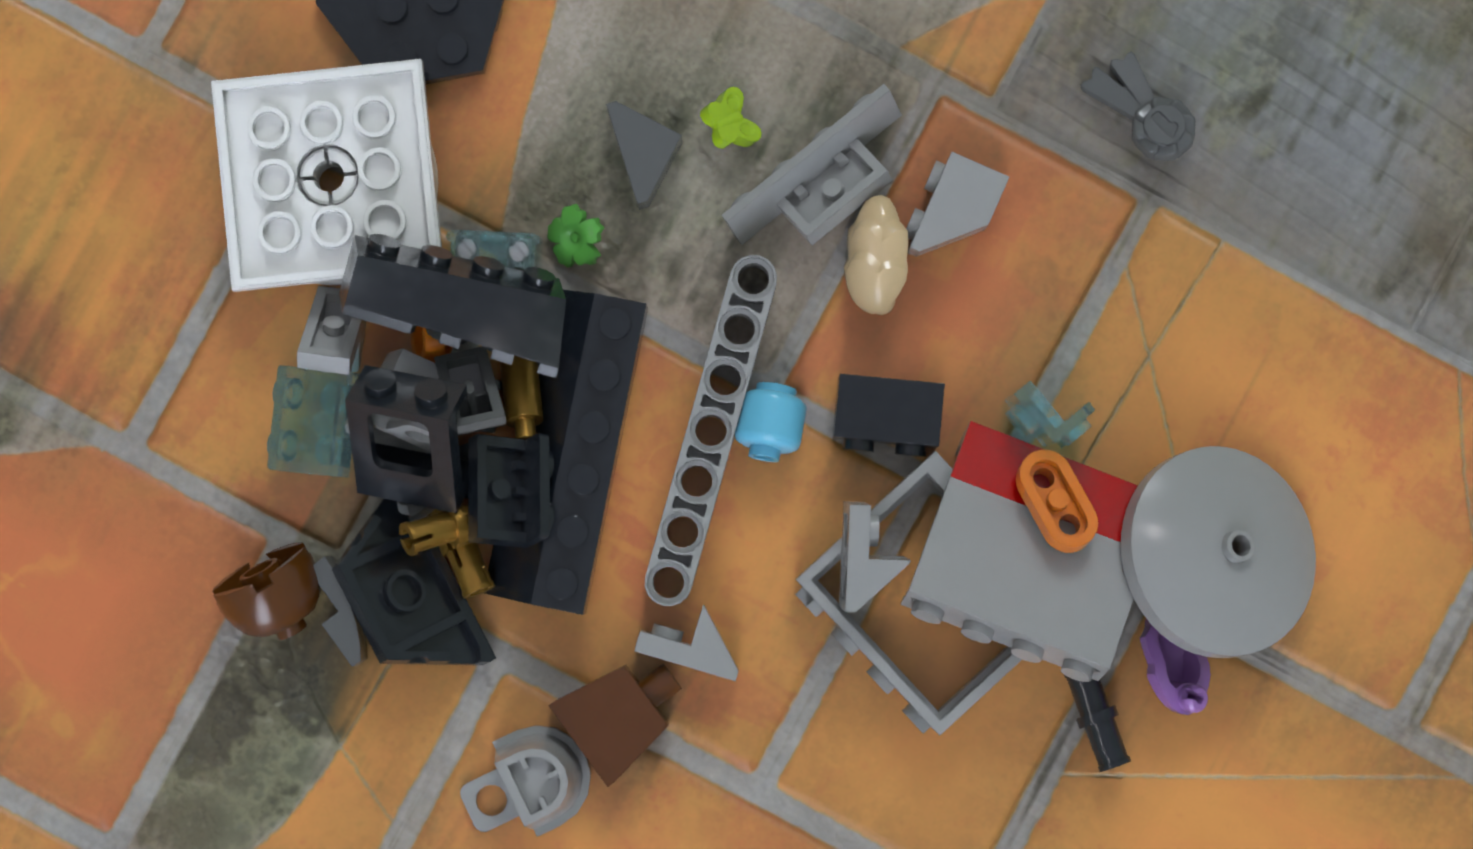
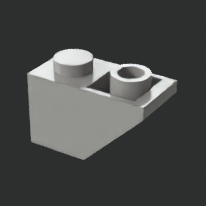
M951 152L946 164L936 160L924 187L925 190L933 193L925 212L915 208L906 228L908 230V239L912 240L908 254L917 257L984 231L990 223L1009 176L954 152Z

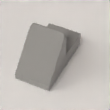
M318 286L297 350V368L346 375L359 370L367 321L342 314L339 296L340 288Z
M843 501L839 607L845 612H857L911 562L910 559L904 556L869 555V547L878 546L880 525L879 516L871 514V505L866 502Z
M705 605L702 606L691 644L682 642L683 631L654 623L651 632L640 631L635 652L736 681L739 669Z

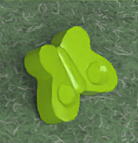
M737 87L726 89L718 96L716 101L709 103L700 111L702 121L712 128V141L714 145L720 149L726 148L731 143L742 147H750L759 141L762 135L761 129L757 124L743 118L741 111L744 96Z

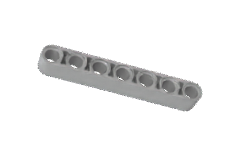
M760 255L742 257L734 264L728 279L645 575V588L648 596L661 606H674L685 600L692 589L744 398L748 390L776 289L777 274L775 268L768 259ZM750 267L763 270L769 280L766 289L757 294H749L743 291L738 283L740 274ZM736 317L748 319L753 324L755 330L752 339L742 345L730 342L724 334L727 322ZM730 367L739 374L740 386L734 393L720 395L712 389L710 378L718 368ZM707 417L720 419L727 429L724 440L714 446H707L701 443L696 436V428L699 422ZM693 467H702L712 476L710 490L705 495L699 497L687 494L682 486V477L687 470ZM679 517H688L697 524L698 537L692 545L687 547L674 545L668 536V527L673 520ZM665 567L677 569L684 579V587L681 593L672 598L659 595L654 587V578L657 572Z

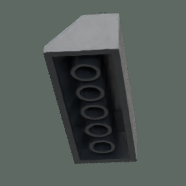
M563 290L566 297L559 369L556 378L539 373L544 420L536 426V434L549 435V451L552 452L554 457V470L550 478V502L555 512L554 523L547 539L528 548L493 545L488 572L495 587L484 592V594L584 615L588 607L648 306L646 303L597 293Z

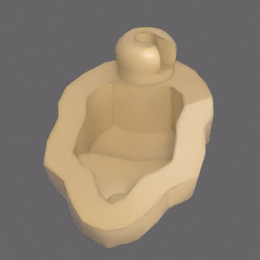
M878 195L864 201L857 219L848 228V258L844 264V275L847 289L856 305L870 314L884 315L893 309L895 299L906 282L908 273V230L900 222L896 208L890 198Z

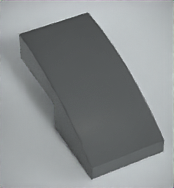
M324 556L313 566L318 584L338 612L323 622L322 626L350 665L354 667L367 660L366 636L332 571L336 564L332 556Z

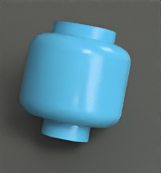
M759 382L756 385V389L746 392L735 431V439L743 446L750 448L749 457L765 462H779L780 454H789L799 449L807 407L801 399L796 397L797 390L795 388L778 383Z

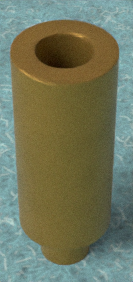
M514 355L512 365L500 362L506 425L515 428L516 439L526 440L536 434V426L544 420L539 373H537L538 362Z

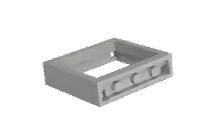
M936 451L933 452L871 509V514L878 515L879 523H881L927 479L943 494L952 468ZM842 536L795 579L802 586L795 595L815 617L823 611L826 612L838 626L831 634L851 656L860 649L872 662L873 666L866 672L887 695L895 688L909 704L902 711L922 733L931 727L940 736L1022 660L1011 653V647L1006 646L937 710L857 622L839 607V603L818 581L841 559Z

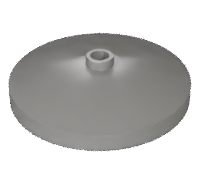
M1221 446L1201 447L1180 453L1154 467L1143 478L1126 508L1121 531V557L1128 587L1136 604L1149 623L1173 644L1204 657L1233 658L1264 650L1278 642L1295 626L1302 616L1311 596L1316 571V553L1312 529L1305 510L1295 492L1278 472L1262 460L1246 452Z

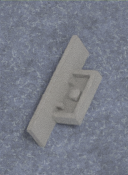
M885 84L881 85L873 93L861 97L854 104L852 110L832 126L819 131L809 145L791 159L777 165L767 179L752 191L740 195L733 202L731 208L721 215L741 245L781 213L785 215L811 245H814L862 206L864 201L873 197L892 181L888 170L865 147L868 142L902 116L891 91Z

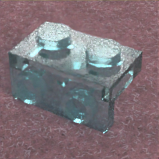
M284 365L278 367L277 379L273 387L274 407L271 434L267 441V466L269 470L349 478L352 448L350 435L345 430L347 419L345 399L360 374L350 372V375L325 373Z
M1031 380L1020 386L1005 399L1011 408L1005 413L1009 421L1024 437L1033 434L1044 448L1055 443L1061 448L1065 445H1070L1092 427L1086 418L1096 410L1090 402H1087L1075 408L1062 419Z

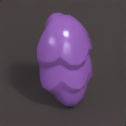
M1145 619V628L1140 636V642L1148 664L1147 679L1156 696L1164 706L1173 712L1184 715L1201 712L1208 702L1207 690L1211 676L1207 657L1193 654L1173 644Z

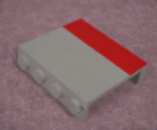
M970 421L960 439L955 453L957 458L910 587L903 596L900 605L912 609L911 614L922 621L932 624H940L941 621L962 628L961 633L973 641L990 643L993 640L1011 647V653L1022 660L1039 663L1041 660L1060 666L1061 672L1071 679L1082 682H1089L1091 679L1099 681L1111 667L1134 599L1128 587L1122 564L1121 531L1126 508L1138 485L1064 457L1071 466L1097 514L1098 529L1093 539L1084 549L1074 553L1060 552L1046 542L1016 486V473L1023 460L1030 453L1043 450V448ZM1041 474L1034 475V482L1037 486L1041 488L1050 487V482L1046 476ZM1059 521V527L1064 533L1069 535L1075 534V527L1070 521Z

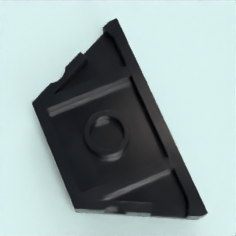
M316 0V5L362 65L422 59L425 85L485 74L491 54V44L494 34L498 30L504 0Z
M383 498L332 568L379 663L485 665L496 659L466 598H463L461 588L445 557L442 556L439 546L418 552V554L413 556L408 555L400 539L408 538L410 535L409 533L400 535L399 526L403 522H410L409 515L401 514L398 511L397 501Z

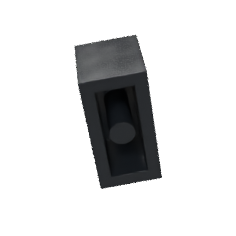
M839 374L832 439L843 440L844 450L874 452L875 443L895 445L896 455L926 457L927 448L936 449L939 447L945 384Z

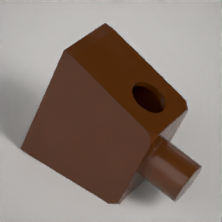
M664 663L640 681H638L630 668L624 665L558 698L549 707L598 775L609 787L669 726V722L658 706L682 688Z

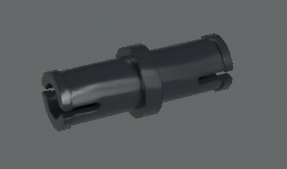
M1064 675L1067 678L1080 715L1076 719L1079 729L1085 728L1099 765V772L1131 762L1114 719L1115 716L1119 715L1116 706L1109 705L1100 680L1091 679L1089 682H1082Z

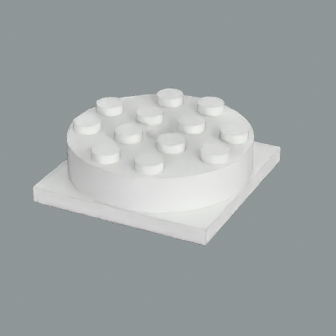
M422 59L211 81L232 291L240 292L306 284L341 285L354 235L369 238L372 234H383L397 239L401 245L422 249L424 245L442 247L437 203L438 169L431 144ZM340 167L347 175L344 176L341 186L332 191V195L328 191L321 190L319 182L322 173L328 168Z

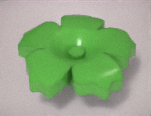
M578 204L565 206L562 209L561 217L554 218L552 223L548 225L547 238L551 242L558 243L553 247V252L558 262L567 268L572 267L574 263L577 265L596 264V260L601 256L593 244L601 241V233L604 230V226L600 224L599 218L586 220L587 213L581 210Z

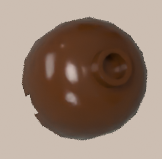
M302 542L291 543L266 553L270 558L269 560L261 562L251 569L249 563L225 577L214 587L212 592L214 593L213 596L216 604L232 626L248 636L261 638L276 634L279 640L290 638L307 626L304 618L315 609L321 593V587L318 584L313 566L315 561Z

